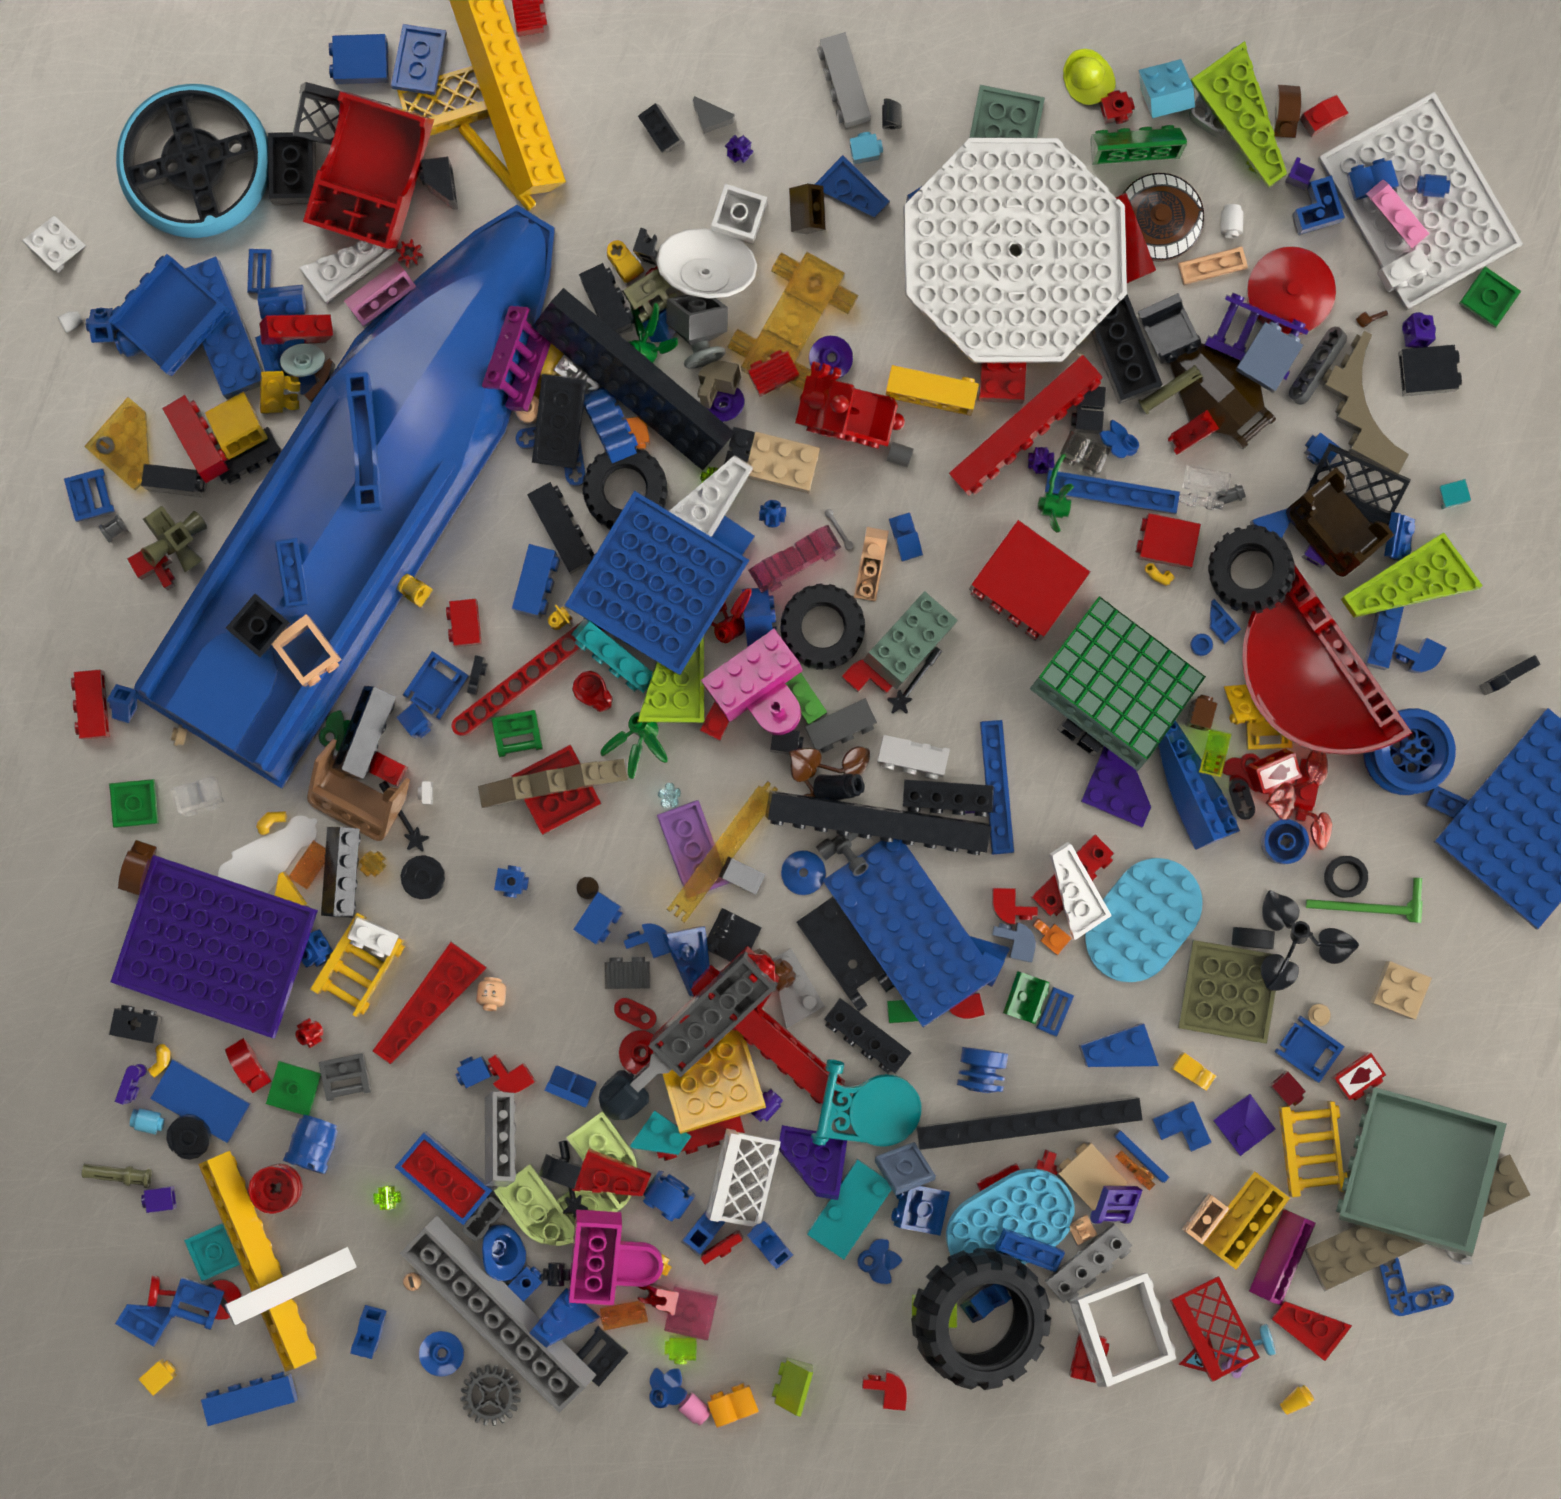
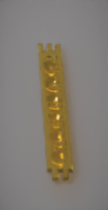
M769 781L763 787L757 786L666 909L671 912L676 905L678 909L674 913L675 917H678L684 911L685 914L681 918L683 923L687 921L718 879L728 856L731 858L735 856L766 814L769 792L766 790L771 785ZM774 786L771 791H777L778 788Z

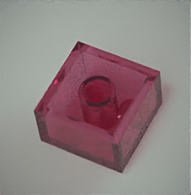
M675 1284L673 1290L679 1292L675 1314L667 1315L664 1331L708 1341L718 1294Z

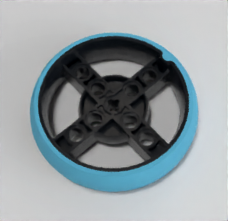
M182 84L169 87L146 99L136 108L125 123L116 152L119 183L123 194L133 210L153 227L165 233L186 238L214 236L241 223L252 213L262 199L269 182L268 137L256 114L247 104L233 94L204 84ZM188 103H207L223 108L234 115L247 132L219 140L212 133L195 128ZM167 110L174 134L165 143L161 158L134 166L135 151L142 133L158 115ZM186 115V120L183 123H176L178 116ZM192 136L191 143L186 145L182 143L184 137ZM234 144H241V149L238 152H231V148ZM214 150H219V157L216 159H211V152ZM254 156L253 170L246 189L235 203L221 212L214 187L221 181L226 165ZM196 157V165L191 164V158ZM171 163H177V169L169 172L168 166ZM155 169L156 175L153 178H147V172ZM198 178H205V183L202 186H195V181ZM169 182L174 188L193 195L200 219L185 220L166 215L155 208L146 199L141 190ZM210 198L212 200L210 206L202 207V201Z

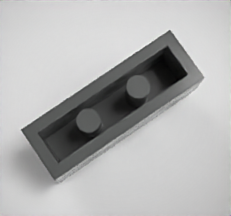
M865 698L805 726V729L814 748L825 753L833 749V744L840 740L844 744L854 739L853 734L859 731L863 735L873 730V725L877 721Z

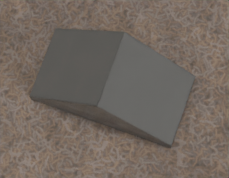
M694 96L693 106L704 134L734 122L735 114Z

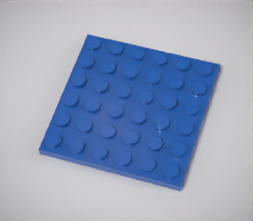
M634 491L564 606L676 674L681 675L750 560Z

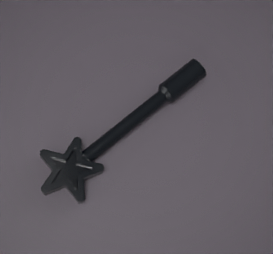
M938 647L933 649L925 660L924 666L903 694L901 690H898L896 698H887L894 705L891 711L892 714L899 709L906 714L908 713L906 704L912 701V698L907 697L928 668L933 666L943 652Z
M387 781L379 784L383 793L390 787ZM401 809L398 815L409 834L404 835L410 841L407 850L417 847L423 852L422 842L429 839V836L421 835L419 827H416L414 831Z
M566 1140L560 1141L561 1158L569 1161L568 1142ZM568 1187L570 1198L566 1197L564 1199L568 1207L563 1211V1214L572 1213L575 1219L576 1210H588V1207L581 1204L582 1196L579 1195L576 1198L575 1191Z

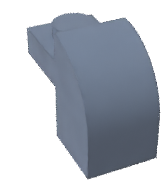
M999 923L998 927L993 926L991 935L1013 940L1009 958L1032 963L1036 941L1032 931L1027 926L1017 923L1015 931L1012 930L1011 925Z

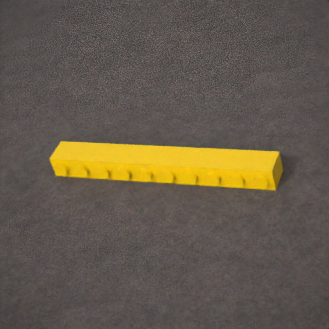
M228 1151L198 1164L251 1291L253 1292L282 1278L280 1263L274 1257L272 1244L266 1238L263 1231V1223L255 1212V1206L251 1202L245 1188V1180L240 1176L237 1169L235 1157ZM292 1298L261 1313L285 1372L298 1368L317 1358L315 1347L310 1342L306 1333V1325L301 1321L298 1314V1306Z

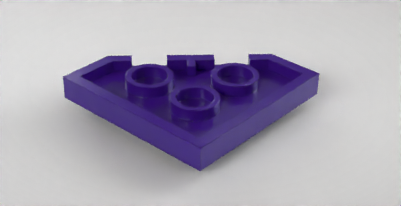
M1104 746L1081 802L1143 828L1151 805L1137 770Z
M782 1125L779 1151L816 1197L838 1200L848 1140L829 1138L825 1145H817L812 1142L813 1139L811 1138V1134L817 1131Z

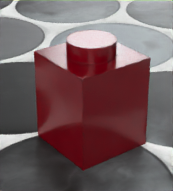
M1284 1071L1269 1084L1271 1089L1287 1106L1292 1104L1296 1106L1304 1099L1303 1094L1306 1091L1289 1071Z

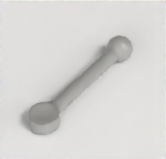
M827 509L825 516L832 521L845 542V548L847 550L852 549L853 543L845 536L833 516V511Z

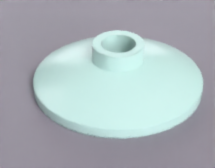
M297 344L283 352L280 363L286 373L292 376L303 377L318 372L325 363V356L323 351L315 345Z

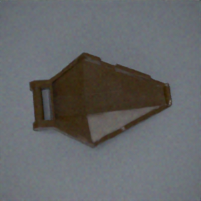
M1201 343L1197 351L1191 354L1184 353L1178 356L1177 360L1169 363L1174 379L1193 367V365H1196L1203 377L1179 391L1186 410L1187 419L1190 422L1208 410L1219 427L1214 434L1217 433L1231 437L1240 448L1244 449L1254 436L1268 424L1275 422L1276 418L1264 405L1261 386L1235 370L1240 360ZM1259 412L1263 417L1241 436L1237 431Z

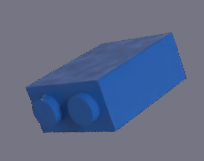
M385 34L332 36V43H329V56H333V64L329 65V74L336 85L389 83L388 39Z

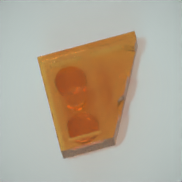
M1122 1150L1115 1156L1144 1188L1150 1191L1156 1185L1152 1181L1155 1177L1144 1166L1139 1168Z

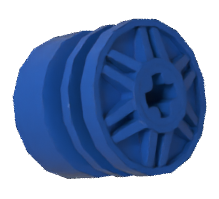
M962 1047L960 1062L970 1066L969 1070H959L958 1074L967 1075L968 1080L957 1079V1085L976 1092H1003L1004 1086L994 1084V1080L1005 1081V1077L995 1073L996 1069L1007 1068L1008 1054Z

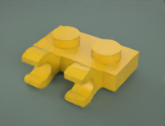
M283 371L261 372L260 413H283V407L289 410H299L298 394L284 395V389L291 392L300 391L299 377L292 375L284 376Z

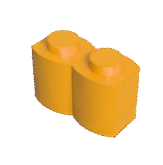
M740 1383L731 1387L732 1391L723 1394V1391H719L710 1395L711 1399L707 1403L717 1428L759 1412L750 1385L745 1386L744 1383Z

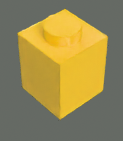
M162 1358L143 1374L139 1381L154 1396L177 1376L174 1372L176 1369L170 1361H164Z

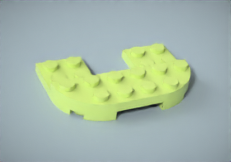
M603 1111L566 1137L583 1162L590 1148L638 1168L632 1149ZM531 1164L516 1174L515 1181L507 1187H498L494 1190L518 1226L531 1239L542 1244L556 1246L573 1243L575 1219L572 1213L563 1214V1211L568 1207L564 1199L566 1197L570 1198L569 1191L556 1200ZM575 1191L576 1198L579 1195L582 1196L581 1204L588 1207V1210L617 1212L632 1197V1195H620L611 1192Z

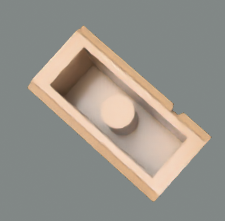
M1208 1193L1182 1230L1203 1244L1229 1208Z

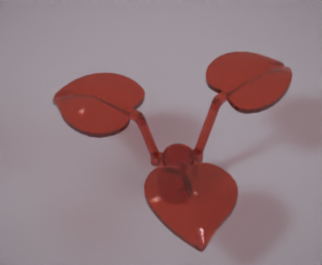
M1312 750L1307 757L1305 765L1309 780L1292 785L1290 782L1282 783L1273 793L1269 794V799L1265 803L1281 820L1289 819L1293 810L1311 816L1314 819L1310 827L1312 840L1319 850H1324L1332 834V820L1329 814L1321 812L1318 816L1315 813L1294 806L1296 801L1294 789L1311 785L1313 782L1316 785H1321L1327 777L1328 759L1326 753Z

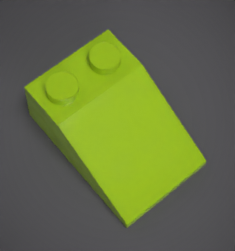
M787 1357L786 1362H781L778 1375H781V1380L779 1384L775 1383L772 1397H775L774 1403L801 1417L813 1376V1365Z

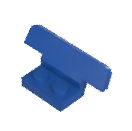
M261 335L255 337L264 370L283 371L284 376H290V374L282 369L280 358L288 348L297 344H304V339H293L286 341L284 344L262 345ZM314 374L299 377L300 394L305 395L317 383Z

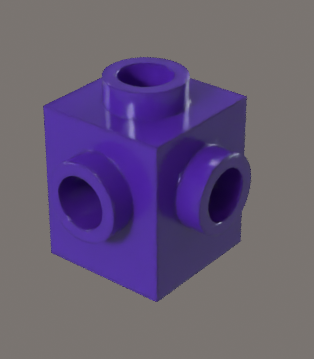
M1416 312L1403 322L1402 333L1404 334L1405 347H1428L1436 340V326L1434 325L1433 315H1424L1421 312Z

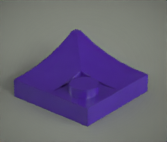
M1251 1094L1246 1095L1213 1119V1122L1239 1156H1242L1276 1130Z

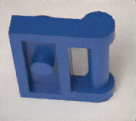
M97 469L64 478L76 522L115 512L114 506L110 503L105 485L104 469ZM91 479H95L102 504L100 508L95 506L89 484Z
M181 1277L168 1316L186 1319L204 1325V1328L211 1330L224 1290ZM183 1302L208 1310V1317L178 1308L179 1303Z

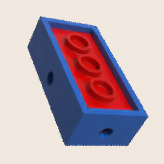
M427 1131L418 1138L395 1166L398 1171L462 1225L467 1222L494 1190L492 1186H485V1180Z

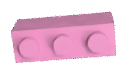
M1385 180L1380 181L1366 193L1411 248L1429 235V232Z
M395 262L344 300V302L357 320L364 326L413 290L416 285L401 265Z

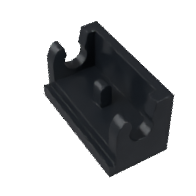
M655 103L638 115L640 121L662 153H669L672 151L671 148L684 143V140L660 105Z
M644 228L639 230L633 252L640 261L657 266L656 257L658 252L655 250L658 240L657 236L654 234L650 238L647 230Z

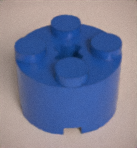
M1290 819L1271 823L1265 828L1261 837L1263 853L1271 862L1277 864H1291L1299 861L1305 855L1309 846V836L1306 829L1298 822ZM1283 836L1285 839L1290 840V843L1286 845L1287 848L1285 847V845L1280 844V841L1283 840Z
M659 1170L643 1194L645 1196L643 1202L653 1209L656 1207L661 1210L662 1216L669 1221H673L675 1218L680 1219L695 1198V1194L693 1192L690 1195L688 1193L690 1188L671 1174H668L667 1177L663 1176L664 1171Z

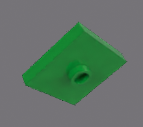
M1484 266L1459 304L1496 328L1521 293V290Z
M155 779L109 783L113 828L159 824Z
M278 1061L266 1104L310 1116L320 1083L321 1073Z

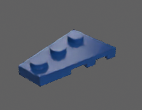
M844 155L815 183V185L824 186L825 194L874 218L890 203Z
M705 926L662 934L689 996H694L691 991L693 983L710 966Z
M565 1288L529 1334L547 1348L566 1338L567 1335L581 1330L588 1324L594 1323L600 1316L586 1304L569 1303V1290Z

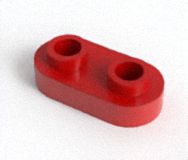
M621 998L614 1005V1013L619 1019L640 1029L648 1030L657 1021L654 1010L630 998ZM624 1004L630 1007L628 1013H623L621 1010ZM643 1014L649 1015V1022L644 1023L641 1020Z

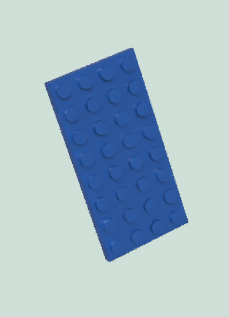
M893 839V842L881 840L858 857H863L869 865L863 874L855 876L849 869V862L823 880L923 1028L997 978L995 972L907 845L902 843V840Z

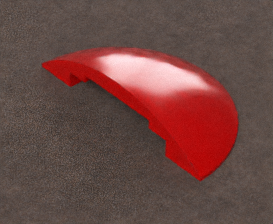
M1295 565V580L1292 581L1290 593L1287 592L1283 602H1277L1275 608L1271 610L1267 608L1263 610V613L1258 614L1256 611H1252L1245 631L1242 654L1243 672L1247 688L1259 712L1277 732L1290 741L1313 751L1327 754L1350 755L1372 752L1390 746L1411 735V730Z

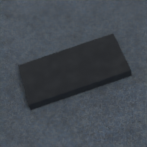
M542 374L532 463L577 468L586 379Z

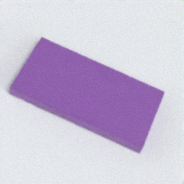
M699 800L657 815L687 899L729 884V881L719 877L723 865Z

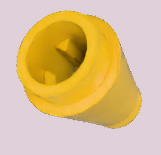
M1303 1385L1301 1387L1298 1386L1280 1403V1406L1285 1414L1288 1415L1310 1406L1311 1402L1315 1399L1307 1386Z

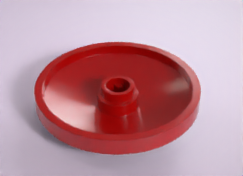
M1282 247L1262 257L1250 273L1246 290L1248 304L1290 322H1293L1294 319L1306 324L1305 328L1308 329V332L1318 327L1327 318L1333 308L1336 297L1335 280L1329 266L1314 252L1300 247ZM1259 315L1257 321L1263 325L1265 322L1269 324L1271 319ZM1279 324L1282 328L1281 332L1289 335L1292 328Z

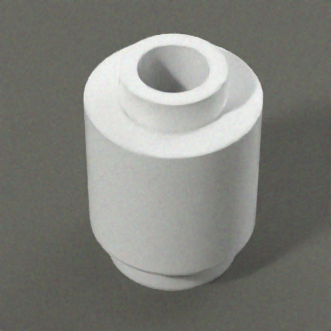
M1227 204L1224 205V210L1221 211V233L1226 238H1238V235L1243 233V211L1240 205Z

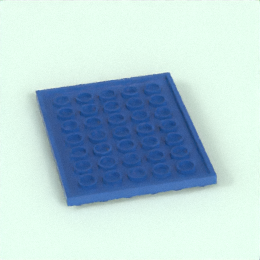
M1549 708L1540 715L1434 841V843L1536 930L1541 927L1561 903V718Z

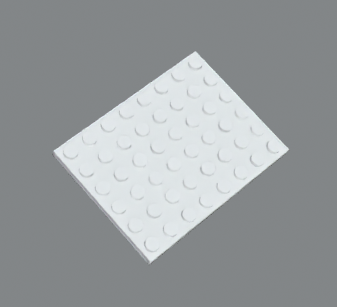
M1435 92L1318 158L1328 176L1332 175L1336 190L1382 268L1419 247L1424 252L1431 265L1426 271L1428 274L1417 281L1415 278L1407 282L1408 286L1399 291L1394 289L1406 310L1523 245ZM1385 158V161L1392 160L1399 184L1393 190L1429 232V235L1411 248L1369 197L1354 201L1347 179V174L1351 172L1352 167L1362 164L1364 168L1373 165V161ZM1424 174L1446 175L1447 180H1450L1449 194H1445L1444 198L1427 197L1418 194V177L1424 176Z

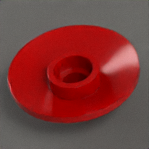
M637 1030L629 1033L622 1040L619 1047V1059L622 1066L628 1072L636 1075L650 1062L651 1054H653V1050L649 1047L653 1037L652 1033ZM642 1049L646 1050V1055L644 1057L640 1055V1051Z

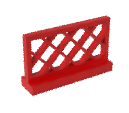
M1219 1276L1170 1300L1211 1382L1260 1358ZM1217 1282L1221 1290L1219 1298L1215 1299L1206 1296L1208 1286ZM1204 1289L1203 1294L1197 1293L1198 1291ZM1192 1294L1201 1296L1199 1308L1189 1307L1185 1298ZM1222 1295L1224 1296L1226 1302L1221 1301ZM1205 1298L1217 1302L1213 1315L1201 1311ZM1220 1303L1229 1306L1231 1310L1228 1320L1216 1316ZM1192 1311L1197 1312L1196 1317H1194ZM1200 1313L1212 1317L1208 1330L1199 1327L1197 1323ZM1232 1316H1234L1237 1323L1231 1321ZM1215 1319L1227 1322L1224 1335L1211 1331ZM1230 1324L1239 1326L1241 1330L1239 1340L1226 1336ZM1202 1331L1207 1332L1206 1338L1204 1337ZM1210 1334L1222 1337L1219 1350L1209 1347L1207 1342ZM1243 1336L1247 1343L1241 1342ZM1225 1339L1238 1343L1234 1356L1221 1352ZM1240 1344L1248 1346L1253 1356L1246 1360L1237 1357ZM1212 1351L1217 1353L1216 1359H1215V1357H1214ZM1220 1354L1233 1358L1230 1368L1221 1371L1218 1365ZM1235 1360L1242 1361V1362H1240V1363L1234 1365Z

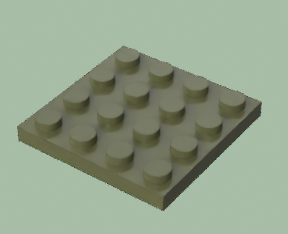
M1193 940L1178 1028L1267 1044L1276 991H1270L1265 987L1261 976V965L1264 959L1272 954Z

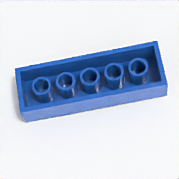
M215 256L185 268L230 309L228 314L202 342L223 396L226 399H230L243 391L245 393L260 387L261 372L264 371L221 262Z

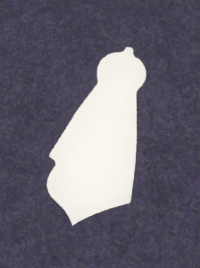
M295 816L284 829L259 838L231 852L232 859L220 866L218 877L268 893L276 884L278 875L286 871L299 850L304 846L310 845L315 840L317 835L315 827L317 819Z

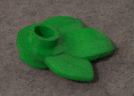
M341 710L335 711L327 717L326 727L321 729L318 736L320 743L326 747L330 742L327 741L326 735L333 733L334 739L337 740L335 746L337 751H339L350 720H344Z

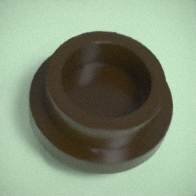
M584 877L577 883V893L584 899L594 898L599 891V885L594 878Z

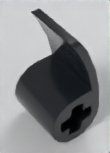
M888 98L884 99V104L882 105L883 129L894 130L902 128V105Z

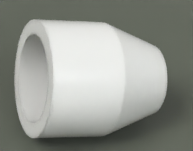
M78 311L67 312L58 317L66 333L77 328L82 323Z

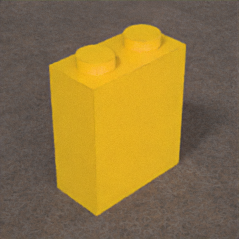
M244 391L205 412L215 437L228 459L268 439Z

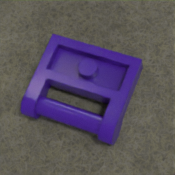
M144 1064L127 1067L114 1102L124 1105L131 1103L132 1100H136L140 1090L137 1087L140 1077L145 1076L147 1073V1067Z
M1103 1186L1096 1210L1091 1212V1222L1094 1224H1101L1103 1221H1120L1123 1224L1131 1223L1143 1190L1138 1186ZM1107 1210H1122L1121 1212H1107Z

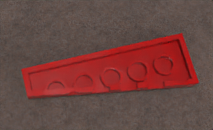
M450 942L373 1049V1052L389 1064H392L487 967L456 944Z

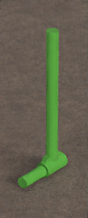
M1413 878L1412 900L1406 906L1306 899V908L1406 915L1409 922L1422 923L1423 901L1421 900L1423 878Z

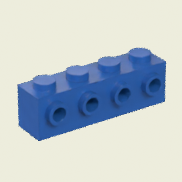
M284 1371L271 1375L272 1379L263 1381L262 1377L249 1381L250 1385L241 1387V1383L228 1386V1391L221 1393L219 1389L207 1392V1397L201 1399L207 1426L296 1402L298 1397L291 1373L285 1375Z

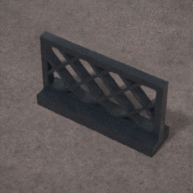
M305 82L300 86V99L292 136L331 146L334 137L325 139L319 130L329 124L335 134L336 128L332 122L339 115L330 120L323 108L330 104L334 105L339 112L338 97L340 91ZM306 98L314 100L318 107L317 110L310 114L304 107ZM320 111L327 122L317 128L311 116ZM308 119L314 129L309 134L299 132L301 122Z
M1329 443L1312 478H1310L1307 484L1306 492L1320 481L1317 479L1319 473L1327 470L1331 472L1333 468L1344 465L1347 473L1346 480H1350L1353 489L1343 492L1369 522L1380 521L1389 526L1391 512H1395L1411 479ZM1330 451L1339 454L1342 461L1330 465L1328 460ZM1354 461L1360 463L1362 470L1351 474L1347 464ZM1378 471L1383 479L1371 483L1368 473ZM1364 474L1368 484L1356 488L1353 478ZM1393 480L1403 483L1401 489L1391 492L1388 482ZM1385 484L1388 493L1376 497L1373 487ZM1369 488L1373 498L1368 500L1361 499L1358 492ZM1390 497L1393 504L1390 511L1381 508L1378 501Z

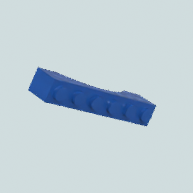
M368 372L345 374L353 440L356 507L360 513L383 511L371 376Z

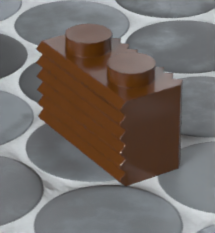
M1200 695L1191 702L1192 705L1189 706L1191 708L1189 710L1190 714L1187 715L1189 718L1186 719L1187 723L1185 725L1198 730L1208 731L1212 726L1217 703L1213 702V698L1210 696Z

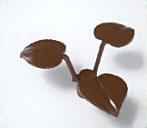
M861 746L850 749L843 757V768L840 769L820 764L822 756L817 749L802 748L790 751L792 778L797 782L804 781L810 789V794L807 793L804 796L815 797L813 786L808 779L816 774L817 767L837 773L862 775L869 763L870 750Z

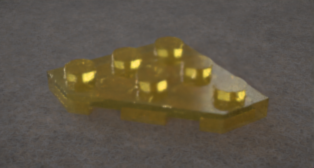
M127 397L84 447L135 491L141 485L144 464H150L146 412L132 399ZM108 436L114 441L115 448L112 453L105 455L97 450L96 442L100 437ZM103 440L100 442L106 449L110 447Z

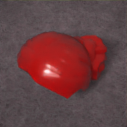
M585 671L578 675L573 682L572 691L580 702L592 706L598 712L606 711L612 707V695L606 689L603 678L597 672Z

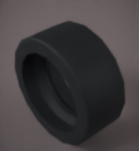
M1340 856L1333 859L1327 865L1324 881L1328 890L1334 895L1341 898H1350L1359 895L1366 888L1368 870L1365 864L1358 858ZM1350 864L1358 870L1359 881L1354 888L1343 890L1335 884L1333 874L1339 865Z
M1233 927L1231 944L1243 947L1273 949L1275 931Z

